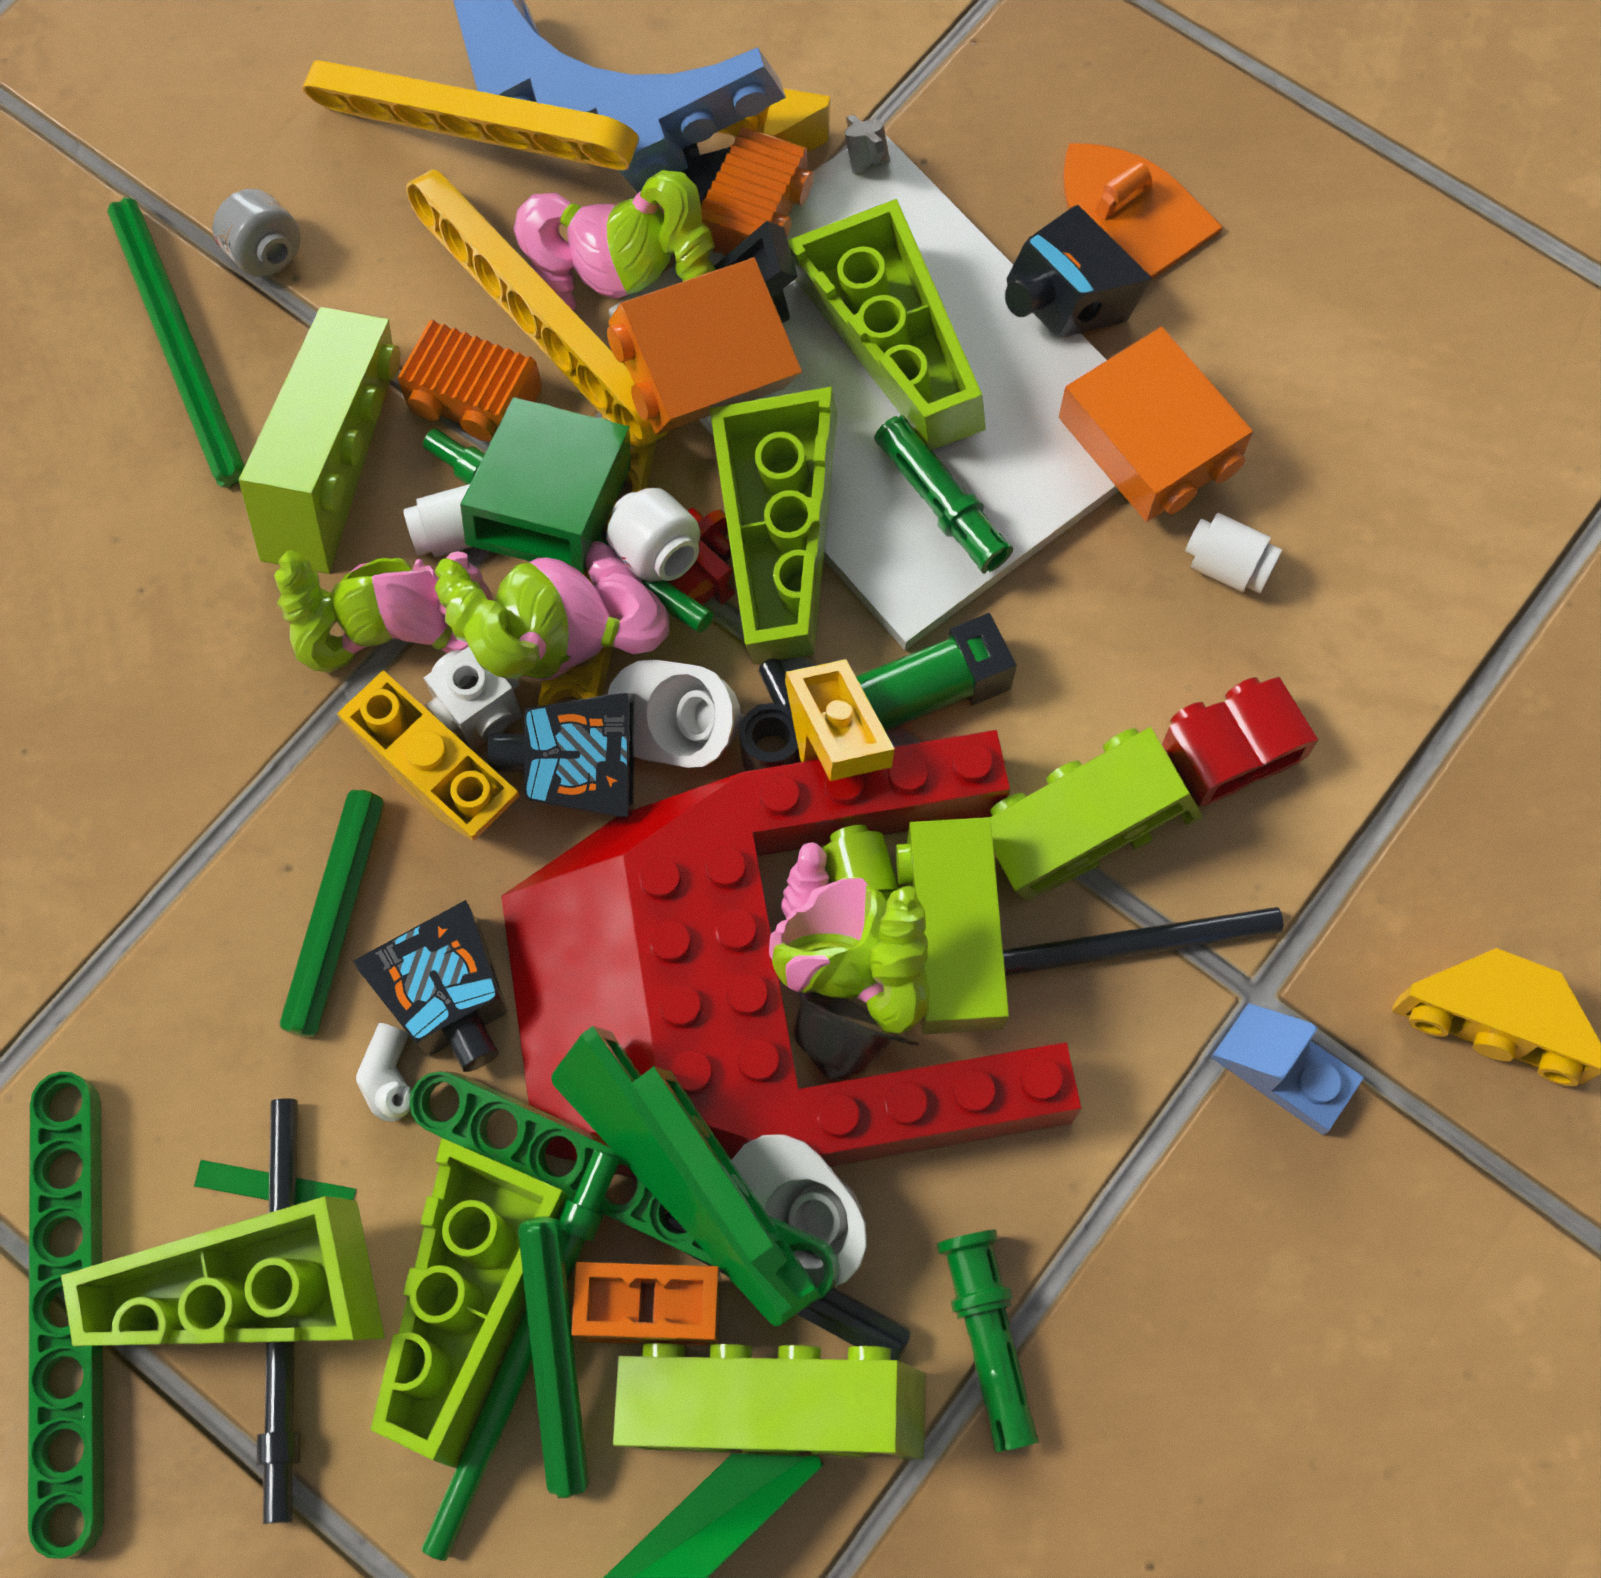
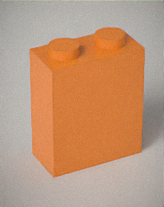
M755 257L621 302L608 321L610 327L607 329V336L612 353L618 362L626 363L634 382L631 393L635 408L644 421H650L655 435L710 416L709 408L752 401L785 389L802 373Z
M1162 326L1065 386L1058 417L1146 523L1164 511L1169 515L1180 511L1193 500L1198 489L1214 479L1216 483H1222L1232 477L1246 461L1243 455L1253 433V430Z

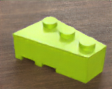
M1151 726L1141 732L1137 728H1131L1115 735L1103 745L1105 752L1083 765L1080 761L1069 762L1054 770L1046 778L1048 785L1027 797L1024 793L1013 794L991 808L994 853L1013 889L1028 901L1098 868L1100 865L1099 859L1128 843L1131 844L1133 850L1151 843L1153 838L1149 832L1181 815L1186 826L1204 818Z
M991 817L910 822L907 844H896L898 883L914 887L917 898L925 910L926 929L924 933L929 943L927 949L928 958L924 970L929 986L930 998L929 1011L921 1019L922 1034L1003 1030L1009 1017Z

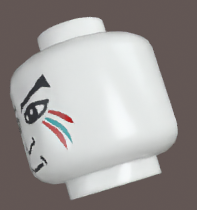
M647 488L639 492L626 494L615 504L608 524L606 539L616 556L637 577L647 582L671 581L681 577L695 563L699 554L700 529L696 519L671 494L661 488Z

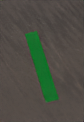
M200 1160L194 1183L195 1187L269 1200V1172ZM297 1178L296 1205L324 1196L354 1200L356 1189Z

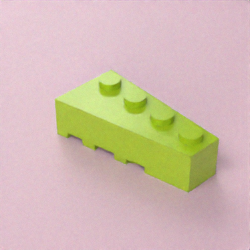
M325 307L319 308L238 479L260 561L279 565L278 561L285 552L292 550L302 554L310 562L312 570L330 574L389 382L395 380L399 371L400 349L399 346L393 345L389 319Z
M832 386L709 408L744 641L754 665L761 664L771 658L784 660L815 654L838 416Z
M324 1196L61 1275L72 1346L385 1339L358 1202L356 1200Z
M648 1343L643 1344L642 1356H618L613 1446L645 1450L726 1453L731 1452V1449H740L742 1452L780 1455L799 1454V1451H811V1454L861 1458L869 1456V1453H885L898 1456L899 1459L924 1460L925 1372L900 1361L891 1360V1348L852 1346L848 1347V1360L821 1359V1347L783 1345L778 1347V1359L752 1358V1346L715 1344L710 1345V1358L685 1357L684 1345Z

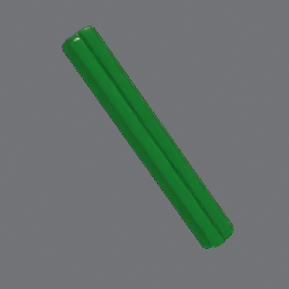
M351 790L345 799L279 1021L280 1028L292 1035L314 1037L320 1028L384 807L383 798L370 791Z
M541 1216L521 1222L518 1228L546 1486L549 1493L557 1495L558 1498H570L587 1490L589 1478L574 1341L571 1335L572 1323L561 1224L558 1219Z

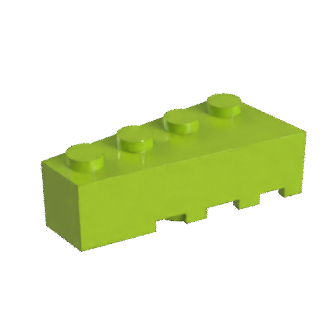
M897 198L788 240L798 276L795 279L797 284L898 412L906 417L919 437L931 450L986 430L982 392Z
M441 1138L435 1161L439 1168L432 1197L427 1196L420 1223L424 1230L415 1267L409 1268L403 1292L407 1299L399 1333L394 1334L370 1430L433 1461L456 1469L526 1309L518 1235L520 1223L541 1216L557 1219L565 1199L570 1197L559 1188Z

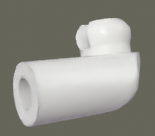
M378 1023L358 1069L356 1081L371 1112L381 1120L392 1122L401 1119L411 1110L409 1101L412 1090L407 1086L396 1067L409 1034L394 1026Z

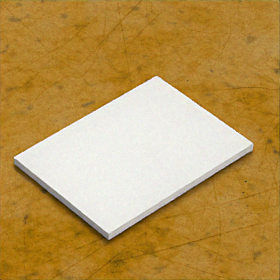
M886 135L891 161L880 166L875 164L870 166L868 170L853 173L847 148L813 171V183L806 202L803 206L794 203L788 215L791 217V227L787 240L897 198L983 395L986 430L932 451L953 475L952 477L967 494H975L983 503V513L994 528L1013 547L1011 556L999 568L990 573L987 571L986 574H983L962 545L954 537H947L937 526L939 518L934 514L931 507L903 476L891 458L874 441V435L879 427L896 415L899 418L901 414L795 280L783 289L790 319L782 324L802 373L785 389L754 400L832 386L838 416L824 561L906 651L1119 490L1058 418L1065 386L1107 360L1081 333L1060 337L1054 335L1034 313L1025 317H1017L1010 312L1005 302V290L1007 288L1006 278L1013 264ZM712 251L708 258L713 265H716L725 256L721 252L714 253ZM676 264L660 274L658 279L646 288L629 295L621 302L683 282L677 276ZM621 302L609 309L610 318ZM711 415L699 419L713 435Z

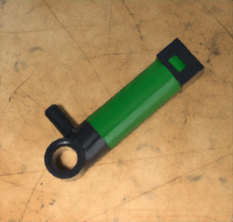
M987 613L950 628L947 640L855 677L886 732L967 698L973 706L1011 690L1017 665L991 614ZM771 658L764 661L758 671L773 703L756 706L746 714L740 725V751L743 767L746 771L801 762L785 683L786 671L780 659ZM767 736H777L787 742L783 749L773 753L764 752L756 746L759 740Z

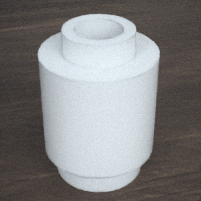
M470 484L416 499V506L403 509L410 537L418 556L432 552L434 558L472 547L465 545L460 503Z
M1217 513L1212 523L1202 518L1200 519L1185 552L1195 556L1190 568L1242 593L1248 588L1260 594L1283 549L1270 544V536L1221 513Z

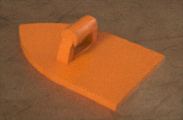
M1069 143L1063 173L1064 194L1068 209L1079 205L1152 279L1222 231L1223 227L1177 180L1153 162L1139 155L1114 147L1088 143Z

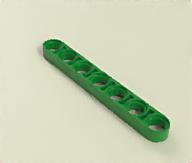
M63 1071L50 1074L41 1080L32 1092L30 1100L28 1533L31 1544L43 1556L54 1559H73L85 1555L96 1545L102 1535L104 1525L103 1346H72L70 1327L61 1328L55 1326L50 1319L49 1307L54 1296L63 1290L61 1275L102 1263L101 1101L99 1093L90 1082L72 1072ZM77 1087L82 1095V1105L77 1115L64 1122H55L50 1116L49 1111L51 1099L63 1088ZM68 1152L77 1153L83 1165L79 1179L70 1187L64 1189L54 1188L49 1177L50 1167L54 1160ZM68 1219L77 1220L83 1232L80 1246L69 1256L63 1258L56 1257L50 1250L49 1239L51 1232L62 1221ZM74 1358L83 1369L82 1384L71 1397L59 1399L50 1390V1373L61 1360ZM71 1429L77 1432L83 1440V1456L74 1468L62 1473L56 1470L50 1463L49 1449L57 1435ZM72 1503L83 1514V1531L73 1544L61 1547L50 1537L49 1522L53 1513L60 1506Z
M449 1071L428 1073L418 1080L411 1092L409 1101L411 1114L416 1123L422 1128L459 1146L559 1188L571 1199H574L595 1149L619 1158L602 1138L594 1136L464 1074ZM444 1082L449 1083L456 1089L460 1102L458 1111L448 1121H441L436 1118L430 1109L429 1103L431 1093L435 1087ZM500 1109L507 1110L513 1114L518 1127L515 1140L504 1149L495 1146L487 1134L488 1120L493 1113ZM559 1136L570 1140L577 1152L576 1165L565 1176H559L550 1171L545 1160L547 1146L553 1139ZM620 1160L619 1164L626 1165L622 1160ZM637 1177L636 1194L626 1204L615 1203L606 1193L599 1209L600 1212L706 1263L718 1266L687 1232H678L669 1226L665 1219V1207ZM769 1216L794 1254L800 1250H807L815 1253L822 1261L824 1277L818 1287L822 1296L814 1302L830 1294L837 1285L840 1275L839 1259L833 1248L823 1240Z

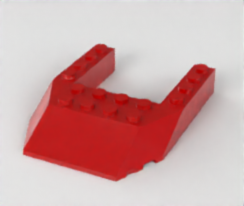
M997 730L895 746L892 767L833 781L829 780L819 759L741 772L634 809L628 817H615L503 894L501 899L529 1105L601 1138L553 1086L551 1080L552 1073L579 1036L591 1026L613 1032L641 1075L652 1067L672 1071L731 1160L746 1143L762 1135L784 1134L804 1141L825 1160L829 1167L1072 1124L1082 1107L1067 1042L798 1089L779 978L776 975L772 959L769 955L771 932L758 856L800 850L807 843H815L819 846L827 845L831 842L830 835L852 825H866L868 831H877L883 835L909 831L910 822L992 817L991 808L1007 798L1010 793ZM556 1137L546 1148L545 1154L564 1160H577L576 1148L566 1137ZM618 1165L614 1175L620 1174L636 1179L635 1174L626 1165Z

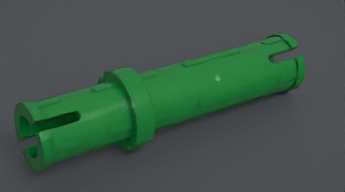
M896 415L883 423L876 431L874 441L891 458L903 476L931 507L934 514L939 518L937 526L947 537H954L962 545L983 574H986L987 571L990 573L1005 563L1011 556L1013 547L990 523L983 513L984 505L975 494H967L952 477L953 475L919 437L904 415H900L899 418Z

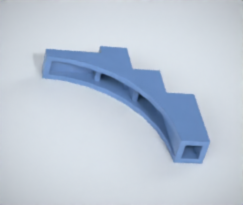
M453 0L477 91L603 115L629 126L638 134L640 140L629 168L618 171L637 193L642 190L648 178L661 170L681 172L687 169L688 165L683 152L684 148L694 143L705 141L712 137L714 133L746 117L755 116L763 112L768 106L786 98L779 77L758 47L711 66L674 74L631 75L594 68L558 51L540 36L528 5L524 0Z

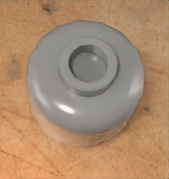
M244 189L233 193L221 203L214 215L212 230L215 242L241 271L252 276L266 277L282 271L291 263L298 252L301 240L298 223L272 195L262 190Z

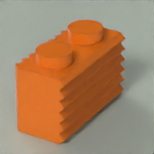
M745 126L740 127L739 135L736 136L734 144L731 145L730 152L727 153L725 162L722 163L720 171L717 172L716 180L712 182L711 189L708 190L701 207L702 223L711 230V236L715 245L714 253L721 252L726 256L766 221L783 226L788 238L791 227V217L788 215L794 203L801 206L804 205L813 183L814 174L812 171L807 170V148Z
M435 320L429 321L397 377L408 407L415 414L430 421H437L440 416L460 423L462 429L469 435L486 442L493 439L513 397L536 402L537 395L541 393L542 389L537 362L531 356L525 357L520 352L514 353L509 348L504 349L499 344L493 345L488 340L482 341L478 336L472 337L467 332L461 333L456 328L450 329L446 324L440 325Z

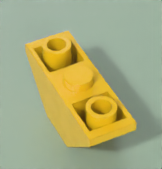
M384 670L337 713L339 719L398 784L440 822L472 841L482 834L520 796L513 786Z
M1498 948L1413 983L1395 1000L1391 1011L1409 1018L1408 1023L1410 1026L1420 1032L1439 1037L1451 1034L1474 1043L1473 1049L1485 1057L1499 1061H1512L1514 1058L1538 1068L1537 1073L1542 1078L1559 1085H1583L1601 1074V1042L1562 972Z

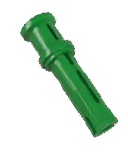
M996 1229L954 1237L936 1244L938 1253L947 1257L956 1298L950 1302L952 1311L957 1313L958 1319L964 1318L984 1405L986 1406L991 1426L995 1453L1039 1443V1438L1036 1433L1033 1417H1031L1027 1392L1009 1327L1010 1323L1006 1308L1011 1307L1010 1300L1013 1299L1011 1288L1004 1287L1002 1284L993 1247L999 1239Z

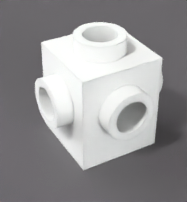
M469 646L463 651L454 650L444 655L433 666L432 672L423 677L433 698L425 704L427 710L450 731H456L463 742L473 751L487 742L490 734H502L512 723L522 717L513 691L520 685L518 679L496 677L483 669Z

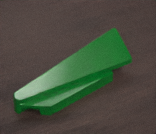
M591 1026L583 1032L552 1073L551 1080L553 1086L771 1325H783L821 1297L822 1294L672 1071L652 1067L641 1075L613 1032Z
M732 1453L603 1578H710L825 1464L818 1456Z

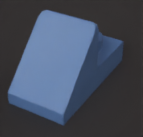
M1250 1003L1246 1005L1211 1056L1213 1060L1321 1135L1326 1134L1331 1129L1364 1079L1362 1075L1310 1040L1318 1029L1317 1026L1311 1022Z

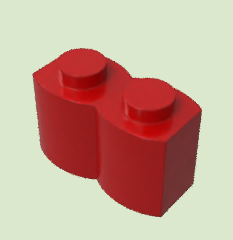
M1257 677L1249 678L1231 688L1225 695V702L1216 703L1208 707L1203 702H1196L1181 709L1171 718L1170 722L1172 725L1169 726L1162 745L1199 807L1228 797L1253 782L1276 775L1303 761L1312 752L1318 742V738L1280 677L1260 682Z

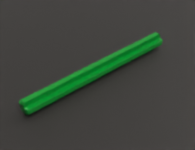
M125 197L120 202H112L108 207L107 213L211 473L217 485L229 488L233 484L239 483L238 479L245 465L143 214L136 200Z

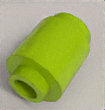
M852 825L839 829L830 835L831 842L822 848L827 854L825 869L829 875V883L841 879L863 878L870 887L879 891L887 902L890 894L899 889L883 834L877 831H868L866 825Z

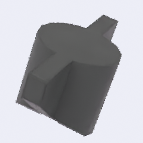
M855 115L846 117L848 128L844 133L853 173L868 170L870 166L875 164L880 166L891 162L883 122L876 120L862 122Z

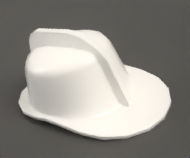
M663 660L636 661L620 671L610 684L607 694L634 693L635 757L687 768L705 767L717 760L737 736L741 721L746 716L740 712V704L736 693L724 680L711 670L690 664Z
M780 1134L762 1135L746 1143L732 1159V1162L767 1214L830 1245L838 1256L840 1275L836 1286L847 1282L861 1266L867 1247L866 1222L855 1192L843 1180L839 1179L825 1160L804 1141ZM807 1250L796 1252V1257L818 1288L824 1277V1266L819 1256Z

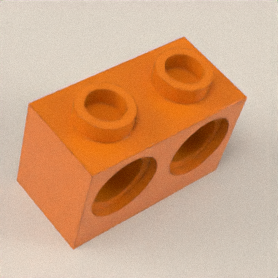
M576 1262L571 1335L580 1343L636 1345L664 1343L702 1347L719 1344L722 1277L718 1266Z

